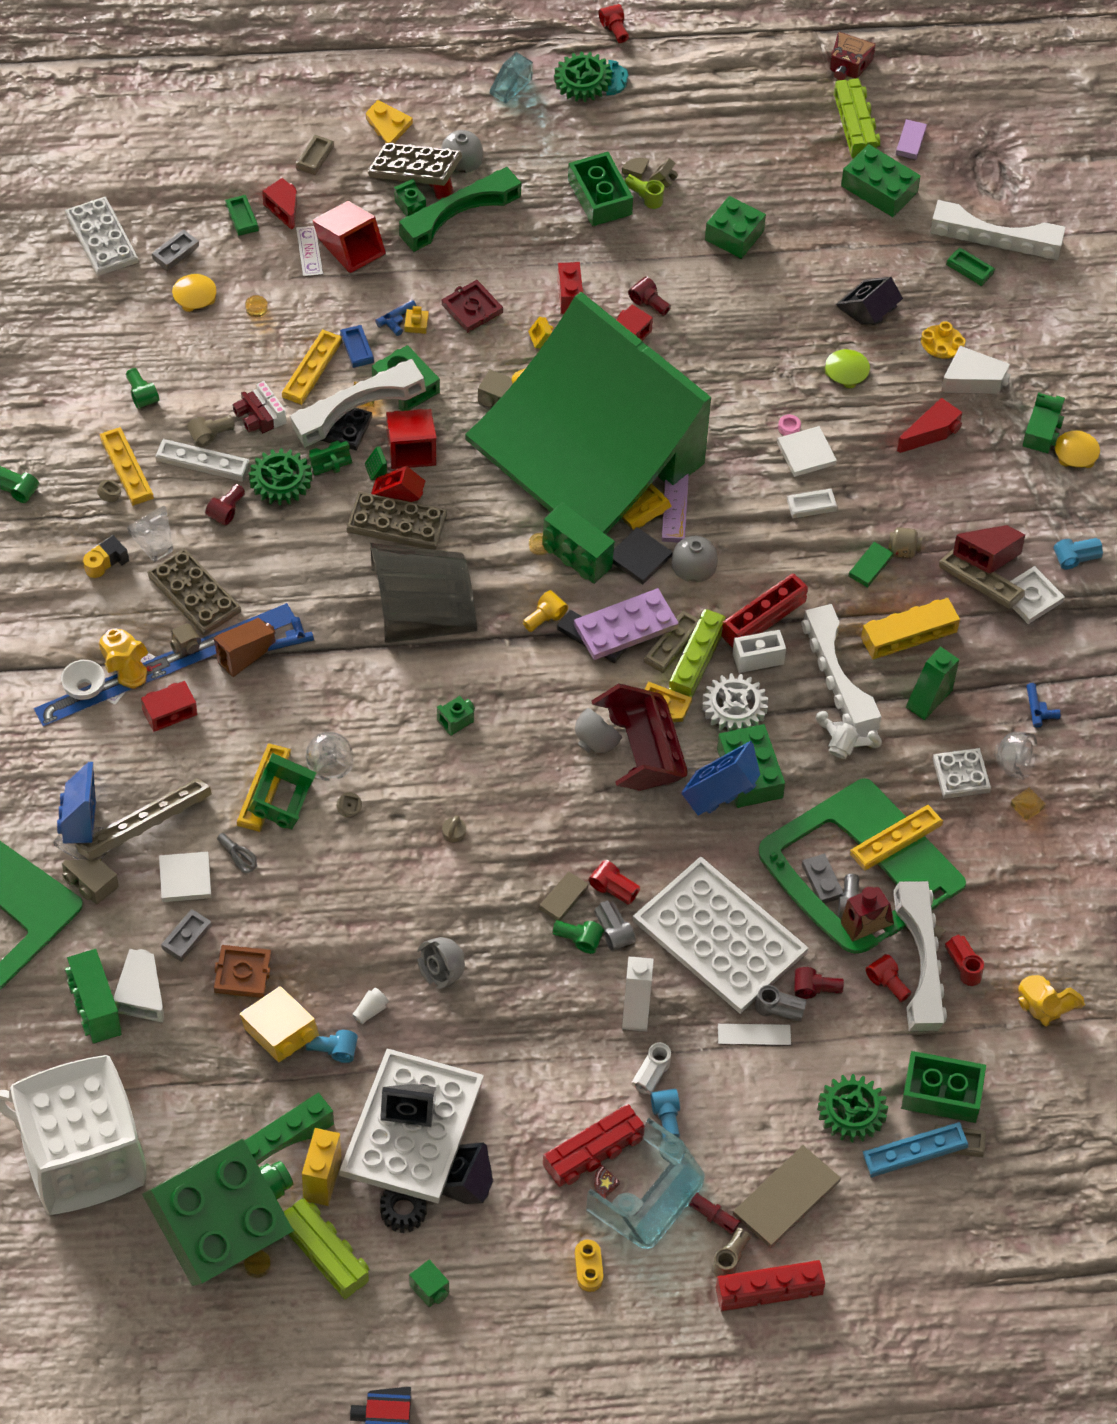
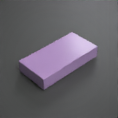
M906 119L896 155L916 160L927 124Z

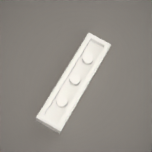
M166 439L162 440L156 454V461L241 482H243L250 465L249 459Z

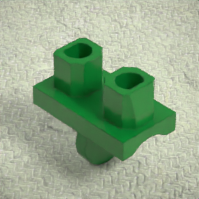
M335 441L328 448L322 450L315 448L309 451V459L314 476L331 470L335 474L339 473L340 467L352 463L350 447L347 441L342 443Z

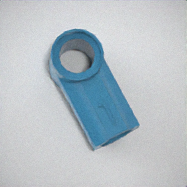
M1097 538L1078 542L1064 539L1057 542L1053 547L1059 564L1064 570L1072 569L1080 562L1099 559L1103 556L1102 543Z

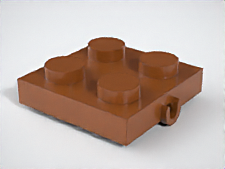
M221 945L219 962L215 963L214 993L263 998L267 979H269V973L271 972L269 968L271 950Z

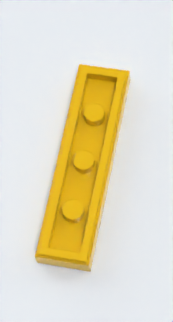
M322 329L283 389V398L300 405L304 403L341 345V336Z
M121 427L99 434L100 440L132 506L154 499L153 492Z
M270 743L267 744L237 819V826L258 832L261 831L265 818H259L247 810L271 754L274 753L289 760L291 749ZM274 776L265 802L269 804L272 803L281 780Z
M926 805L850 850V855L866 871L941 827L943 820L929 805Z

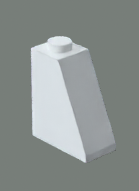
M960 346L944 376L941 391L945 393L999 394L1002 387H1007L1010 381L1011 374L1008 373L1010 364Z
M129 949L114 995L118 1013L158 1022L164 1021L154 954L143 949Z
M628 956L622 1029L647 1032L654 960L652 958Z

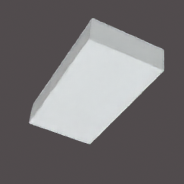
M832 489L787 496L792 519L837 511V504Z

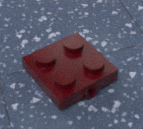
M478 280L463 288L458 286L454 293L441 299V305L467 333L503 313V306Z

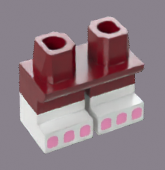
M265 381L256 384L257 389L249 393L241 392V399L232 404L233 412L238 418L245 414L249 415L243 419V425L248 433L259 429L263 434L286 424L285 408L274 396Z

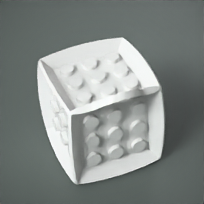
M97 1056L59 1065L12 1084L10 1091L0 1090V1113L14 1121L21 1133L30 1174L48 1215L97 1205L144 1185L146 1181V1162L143 1150L138 1140L126 1092L110 1056ZM6 1101L14 1103L15 1111L6 1105Z

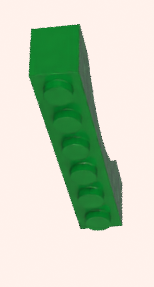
M508 167L497 170L491 175L459 189L454 194L442 198L438 202L424 207L410 216L404 217L399 221V236L415 252L431 244L440 227L456 214L480 206H505L521 197L522 183Z
M318 1092L244 1141L259 1165L270 1156L292 1144L312 1139L315 1128L326 1130L333 1126V1110Z

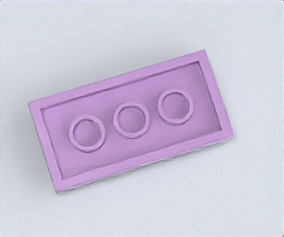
M658 588L574 619V627L593 660L676 630L679 626L677 619Z

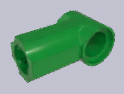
M0 466V489L9 492L16 501L27 503L39 487V481L29 473L20 475Z

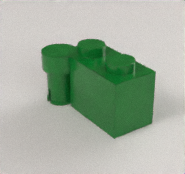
M1038 392L1022 447L1048 454L1051 445H1056L1059 433H1056V429L1062 428L1065 417L1061 415L1065 401L1064 397L1057 395L1052 397Z

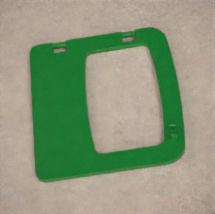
M866 778L857 780L766 836L759 845V858L771 875L801 910L843 950L853 954L867 952L884 939L893 936L907 927L896 914L895 909L892 911L894 924L884 928V933L878 937L869 934L852 942L841 924V919L814 894L781 853L783 849L828 822L836 824L855 842L861 844L906 818L871 780ZM925 836L878 863L896 886L899 882L928 881L929 890H932L933 894L941 889L944 895L936 900L933 898L931 911L947 899H951L962 892L966 887L965 877Z
M0 841V908L17 921L28 934L0 961V990L83 907L82 899L2 841Z

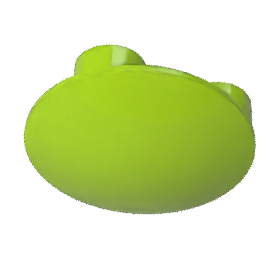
M842 349L835 351L827 358L825 374L835 382L843 384L846 388H854L858 383L867 378L870 364L863 354L855 350Z

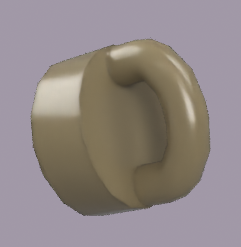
M459 816L449 818L443 823V837L453 843L460 842L465 838L466 825Z

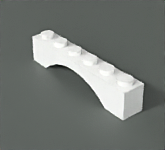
M938 200L930 233L1058 260L1065 227L1045 222L1023 228L996 226L975 218L959 204Z
M412 359L401 362L389 370L379 372L376 376L360 381L348 389L341 390L333 396L319 400L305 409L296 411L290 415L293 429L305 448L324 439L336 421L357 406L382 399L408 400L425 392L424 377Z
M832 604L805 610L804 620L801 622L803 632L808 634L811 650L813 653L816 652L818 656L819 669L825 672L827 687L835 695L834 702L837 709L842 711L843 723L856 727L858 734L878 730L881 714L874 698L852 684L838 664L834 643L838 636L840 622Z
M928 881L899 882L893 890L896 914L903 920L914 937L919 951L921 969L917 990L913 999L906 1007L909 1031H938L946 1022L947 1012L946 1008L942 1007L944 987L943 984H940L939 980L941 962L937 960L936 954L939 942L937 936L934 937L936 917L931 911L933 892L929 890Z

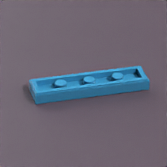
M957 1122L863 1151V1157L872 1178L968 1148V1142L961 1123Z

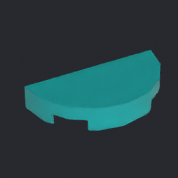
M608 60L613 79L612 85L608 86L606 96L622 92L628 83L627 69H624L619 65V62L614 60Z

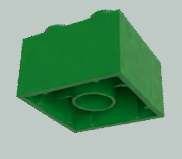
M243 1138L227 1145L142 1193L192 1286L203 1284L294 1231L277 1199L285 1195V1191L294 1185L291 1175L281 1161L273 1163L271 1166L266 1163L259 1167Z

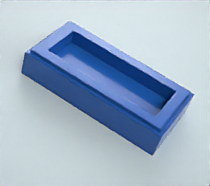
M362 325L341 329L340 335L352 367L355 368L374 363V357Z

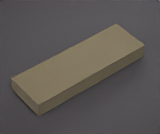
M684 610L676 618L679 623L678 629L663 634L644 657V663L662 673L667 670L688 644L699 621L698 618Z

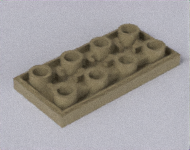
M385 143L368 170V174L372 178L398 181L414 179L416 183L445 186L460 162L462 154L461 151Z
M358 491L347 525V532L436 551L447 517V510Z
M185 548L147 572L148 577L203 636L241 612L240 605Z
M802 1145L733 1211V1215L767 1246L772 1248L840 1182L841 1177Z

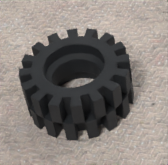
M385 1189L380 1199L382 1221L385 1220L387 1227L391 1225L392 1231L396 1232V1229L399 1228L400 1233H405L404 1229L408 1228L409 1232H412L414 1226L418 1229L421 1226V1222L424 1223L427 1201ZM408 1200L413 1204L414 1208L411 1213L400 1215L394 1211L393 1207L397 1201Z

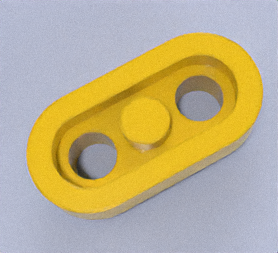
M582 1240L575 1247L577 1283L582 1290L593 1292L598 1290L603 1283L601 1249L593 1240ZM585 1249L592 1250V1253L586 1254L583 1251ZM593 1273L595 1276L588 1278L586 1274Z

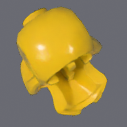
M123 629L109 630L99 641L100 650L106 660V671L108 673L117 671L119 684L130 689H135L145 684L147 668L141 662V659L148 654L145 645L140 641H136L131 634Z
M1028 976L1021 981L1018 987L1020 997L1017 1000L1024 1011L1029 1010L1032 1016L1040 1020L1044 1026H1048L1049 1022L1059 1019L1064 1013L1085 1006L1084 997L1071 987L1057 993L1050 986L1049 980L1047 981L1043 976Z

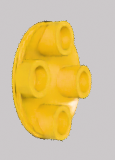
M189 274L181 277L176 281L172 289L174 300L187 312L212 305L216 300L217 290L215 283L209 277L201 274Z
M947 321L928 327L921 335V344L925 351L934 357L942 359L953 358L959 347H964L966 342L961 333L952 328V324Z
M1068 431L1057 439L1055 452L1062 466L1091 468L1099 457L1100 447L1097 440L1090 434L1082 431Z

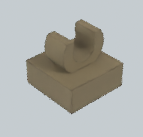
M668 158L658 166L649 180L661 181L668 188L673 184L669 177L672 180L678 177L677 172L671 170L676 163L671 158Z

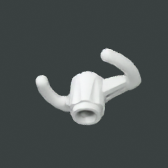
M826 711L818 712L816 715V720L820 726L827 729L832 736L828 745L830 747L829 753L838 758L846 759L848 755H851L854 747L869 746L878 748L882 745V739L874 731H870L868 737H859V734L856 732L857 728L850 724L844 723L843 726L838 725L836 727L831 720L827 719L828 713Z

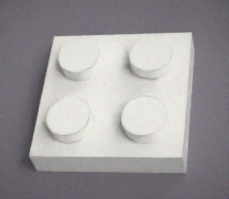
M1035 566L1010 581L1025 590V596L1012 608L1027 624H1030L1064 602L1065 596Z

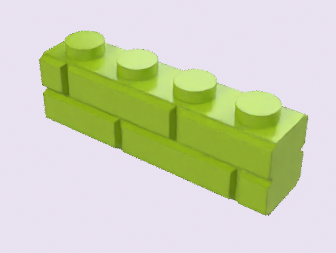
M859 78L849 79L848 81H836L834 97L851 157L855 158L868 144L877 149V147H880V136L875 134V118L870 117L871 104L866 102V87H862Z
M708 609L703 610L669 681L670 690L693 698L722 637V624L726 620L724 615Z
M301 1198L292 1207L284 1211L294 1230L288 1235L343 1299H347L356 1290H359L368 1283V1271L370 1269L367 1263L362 1258L357 1260L352 1254L353 1249L348 1241L345 1239L341 1241L337 1237V1230L330 1221H323L320 1217V1210L313 1202L309 1204L304 1198Z

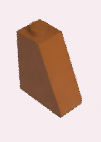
M256 618L214 637L218 664L232 677H235L266 653L268 648L276 642V632L272 625L269 623L265 624L260 618Z

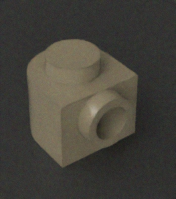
M184 624L171 630L170 646L175 654L178 653L182 657L186 654H192L199 649L201 638L191 624Z

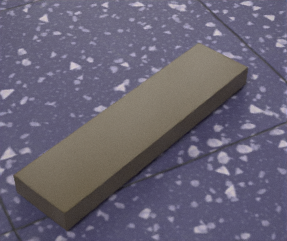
M953 550L939 561L940 568L1008 609H1011L1025 596V590L995 572L989 574L953 555Z

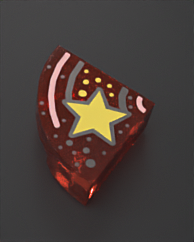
M601 1164L595 1173L594 1187L597 1197L603 1201L620 1185V1181Z

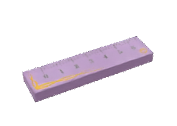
M688 474L674 485L665 479L664 496L670 501L672 507L663 513L662 542L679 543L685 538Z

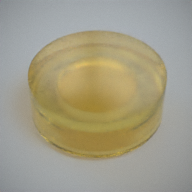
M259 295L249 297L245 302L247 314L252 317L265 315L268 310L267 300Z
M536 533L529 539V549L536 555L548 553L542 545L543 533Z
M260 1250L244 1260L245 1271L254 1278L265 1276L271 1268L269 1255Z

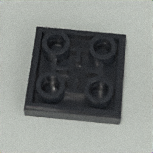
M359 408L350 410L336 421L326 437L320 441L327 443L347 441L349 449L357 451L372 419V412Z
M637 527L614 548L613 564L643 585L672 557L673 552Z

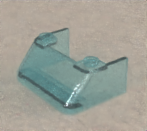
M650 1118L647 1119L645 1124L644 1140L659 1150L661 1157L670 1163L642 1199L631 1193H622L611 1203L590 1189L587 1193L586 1206L588 1212L644 1249L652 1248L658 1243L687 1207L694 1195L703 1187L705 1178L702 1168L684 1142Z

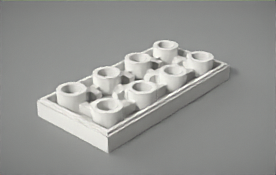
M106 196L65 210L66 217L97 276L138 263V257Z

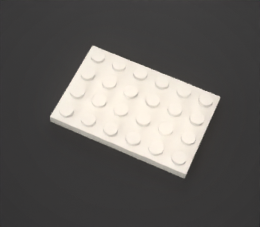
M699 857L633 915L634 923L740 1014L756 1000L758 991L762 986L773 985L808 953V947L702 857Z
M386 1049L341 1165L339 1176L439 1203L483 1083L484 1075ZM404 1084H426L437 1087L432 1126L380 1120L382 1088Z

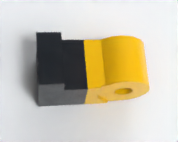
M114 535L91 549L83 558L85 572L91 578L101 577L106 569L117 562L121 566L129 562L127 549Z

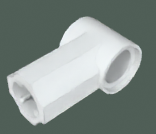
M660 1042L653 1044L649 1048L648 1056L632 1081V1086L638 1092L650 1095L663 1073L669 1069L671 1061L669 1046ZM660 1055L663 1056L665 1059L662 1061H658L654 1059V1057Z

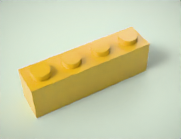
M949 598L934 600L927 605L915 606L899 614L893 613L886 618L869 621L863 625L861 639L872 660L957 633L960 618Z

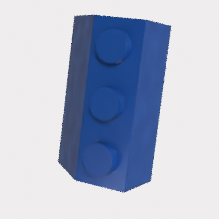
M749 741L694 773L681 794L698 816L704 812L709 814L716 810L719 804L724 801L726 804L730 803L739 793L744 792L746 794L756 787L755 782L760 776L754 744Z
M93 762L85 764L65 783V792L60 793L57 833L62 834L63 844L93 842L96 811Z

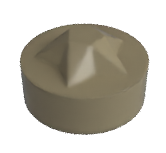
M104 480L100 483L97 494L104 501L115 502L120 497L121 487L114 481Z
M347 792L339 797L336 807L342 816L351 818L360 812L362 801L357 794Z

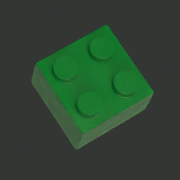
M728 196L707 221L705 241L742 259L764 232L766 214Z

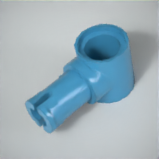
M339 1030L336 1032V1035H330V1037L317 1036L306 1044V1050L328 1052V1055H332L331 1057L334 1060L349 1063L354 1060L358 1036L349 1030Z
M677 1089L651 1092L653 1114L658 1115L662 1122L665 1139H678L680 1133L676 1116L678 1111H680V1102Z

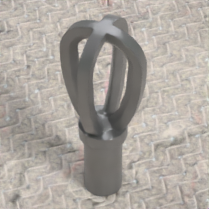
M225 833L218 835L217 840L231 854L233 861L242 872L250 873L257 868V858L250 850L234 843ZM236 852H238V853L241 854L243 857H245L248 861H250V862L252 863V865H248L247 863H245V862L237 855Z

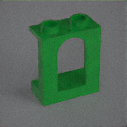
M408 345L395 350L388 357L378 360L372 365L373 377L379 372L397 366L401 362H406L410 359L414 361L424 377L426 391L408 400L398 399V407L401 411H409L440 393V378Z
M272 753L265 765L247 811L252 812L259 818L273 821L279 827L292 830L299 819L298 815L317 772ZM274 776L296 785L287 811L265 802Z

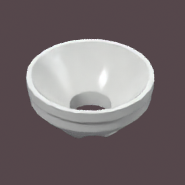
M78 660L70 663L64 669L61 675V682L69 696L80 700L90 699L98 695L103 689L105 674L102 667L96 662ZM83 682L91 684V688L87 691L79 690L78 686Z

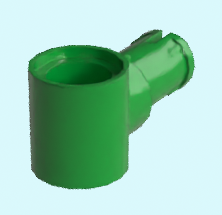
M136 368L129 369L126 372V378L132 386L131 396L136 408L140 409L159 402V395L155 385L152 382L148 384L147 381L143 380Z
M556 920L552 933L555 936L573 940V943H575L580 951L594 954L603 936L604 928L593 921H586L583 925L578 924L575 926Z

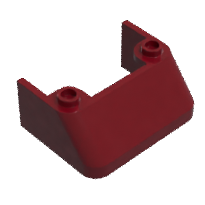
M618 683L591 701L592 705L608 708L611 722L626 729L637 766L629 770L628 774L615 781L616 786L643 791L677 782L687 776V766L667 701L661 694Z

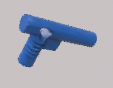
M411 300L375 320L377 326L381 327L386 324L396 336H400L403 333V329L398 325L403 322L401 315L405 314L407 309L412 310L416 303L414 300Z
M295 617L291 620L293 630L286 631V638L276 640L268 648V651L313 641L312 631L304 633L300 618Z
M1027 684L1033 727H1041L1043 725L1042 720L1060 719V709L1047 710L1046 702L1038 701L1036 684Z

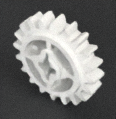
M730 673L729 679L726 680L721 675L720 683L712 680V687L707 686L706 694H703L702 710L705 711V718H711V725L719 723V731L724 727H727L729 732L732 729L738 730L751 727V725L757 726L759 721H764L768 710V697H765V689L759 690V682L751 684L752 677L747 678L745 681L742 674L738 676V679H735L733 674ZM719 698L723 699L722 708L717 704ZM749 699L752 701L754 707L751 710L748 708L747 701Z

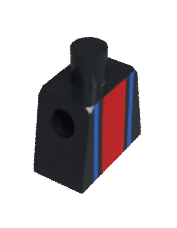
M411 1387L369 1391L367 1405H351L350 1421L365 1422V1424H409Z

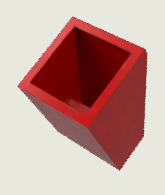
M349 201L312 220L319 241L349 273L386 254L375 216Z
M431 409L386 412L391 469H400L404 466L409 468L436 466V432Z

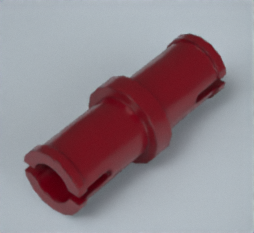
M698 1192L688 1205L707 1217L708 1222L716 1223L731 1235L741 1222L722 1210L721 1205L713 1204Z

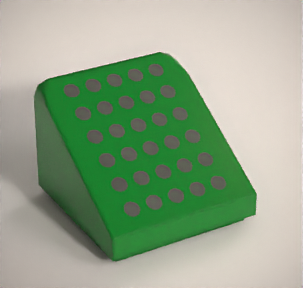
M380 446L374 449L365 462L366 470L372 481L387 474V461Z

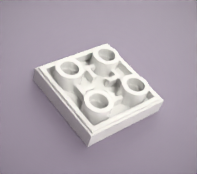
M820 426L777 439V444L794 477L836 465L837 460Z
M980 748L933 754L932 759L943 799L990 793L991 786Z
M208 852L159 856L162 902L211 898Z

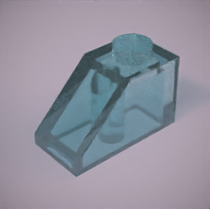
M518 52L514 53L503 63L489 93L507 103L532 80L533 62Z

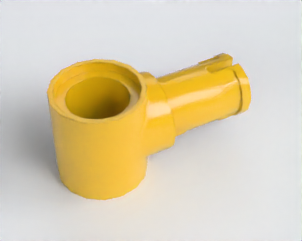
M549 590L540 597L537 610L523 620V625L529 632H533L545 621H550L551 619L554 621L560 620L568 611L569 606L553 591Z

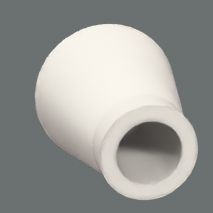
M374 988L372 991L368 990L352 1016L363 1025L367 1020L384 1010L389 1000L377 988Z

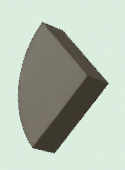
M635 158L629 160L623 165L621 173L631 174L642 179L649 165V159Z

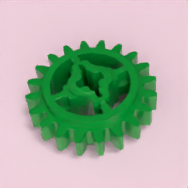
M582 51L578 56L572 53V58L565 56L564 62H558V67L555 68L554 74L556 89H560L561 95L567 94V99H570L572 96L575 97L576 102L579 98H583V101L586 102L589 97L595 100V95L602 97V91L608 92V86L612 85L613 79L611 66L606 64L605 58L600 60L599 54L593 57L591 52L584 55Z
M280 448L279 453H275L271 449V455L269 456L263 452L262 460L255 458V465L250 466V488H254V495L260 494L262 501L269 498V504H272L274 500L278 501V505H281L283 500L291 504V498L299 501V494L305 496L306 489L311 488V465H307L306 458L301 459L300 453L293 456L291 449L284 453L283 449Z
M854 1074L851 1075L850 1081L844 1075H841L840 1083L832 1079L831 1087L825 1085L824 1093L819 1095L820 1102L818 1103L817 1110L820 1111L819 1120H825L823 1128L832 1127V1136L838 1132L841 1133L840 1140L842 1141L846 1135L850 1136L852 1143L855 1140V1136H859L862 1142L865 1140V1134L873 1138L875 1130L881 1131L882 1123H885L887 1118L885 1114L888 1112V1106L884 1105L886 1104L887 1097L880 1096L882 1088L873 1089L874 1081L865 1084V1076L856 1081ZM833 1108H836V1109H837V1113L840 1114L843 1119H841V1118L836 1114V1112L834 1111Z

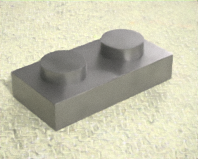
M183 229L152 253V259L168 271L199 247V241Z
M825 853L802 860V867L813 891L824 904L842 897V888Z
M191 909L161 944L162 950L182 962L212 927L211 921Z

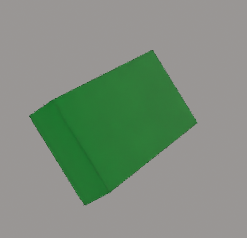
M246 195L225 200L226 208L238 236L259 231L258 223Z
M960 247L947 259L946 263L947 266L980 286H983L995 272L994 267Z
M873 542L849 571L848 577L868 588L893 558V552Z

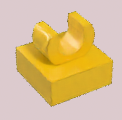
M413 306V310L407 309L404 332L427 334L429 311H422V307Z
M538 317L528 331L535 348L541 349L554 329L553 326L549 325L545 317Z

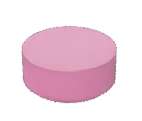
M789 414L779 419L778 431L783 436L800 432L801 421L798 417Z

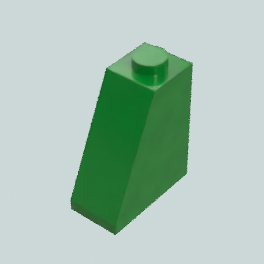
M940 646L926 661L906 708L923 720H926L953 691L959 659Z

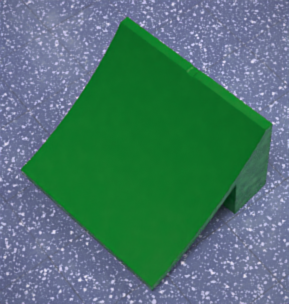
M580 292L574 297L565 314L529 365L496 404L465 434V440L550 512L563 502L604 534H607L635 504L657 476L664 482L666 479L674 485L688 474L689 477L705 464L711 396L653 349L644 344L642 340L584 293Z

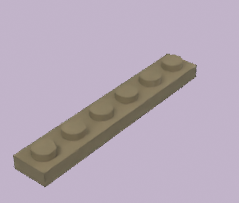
M196 778L93 834L92 843H76L77 850L90 861L99 858L105 852L121 846L127 840L141 835L149 828L161 824L164 820L183 812L184 809L193 804L200 803L204 798L212 795L210 786Z

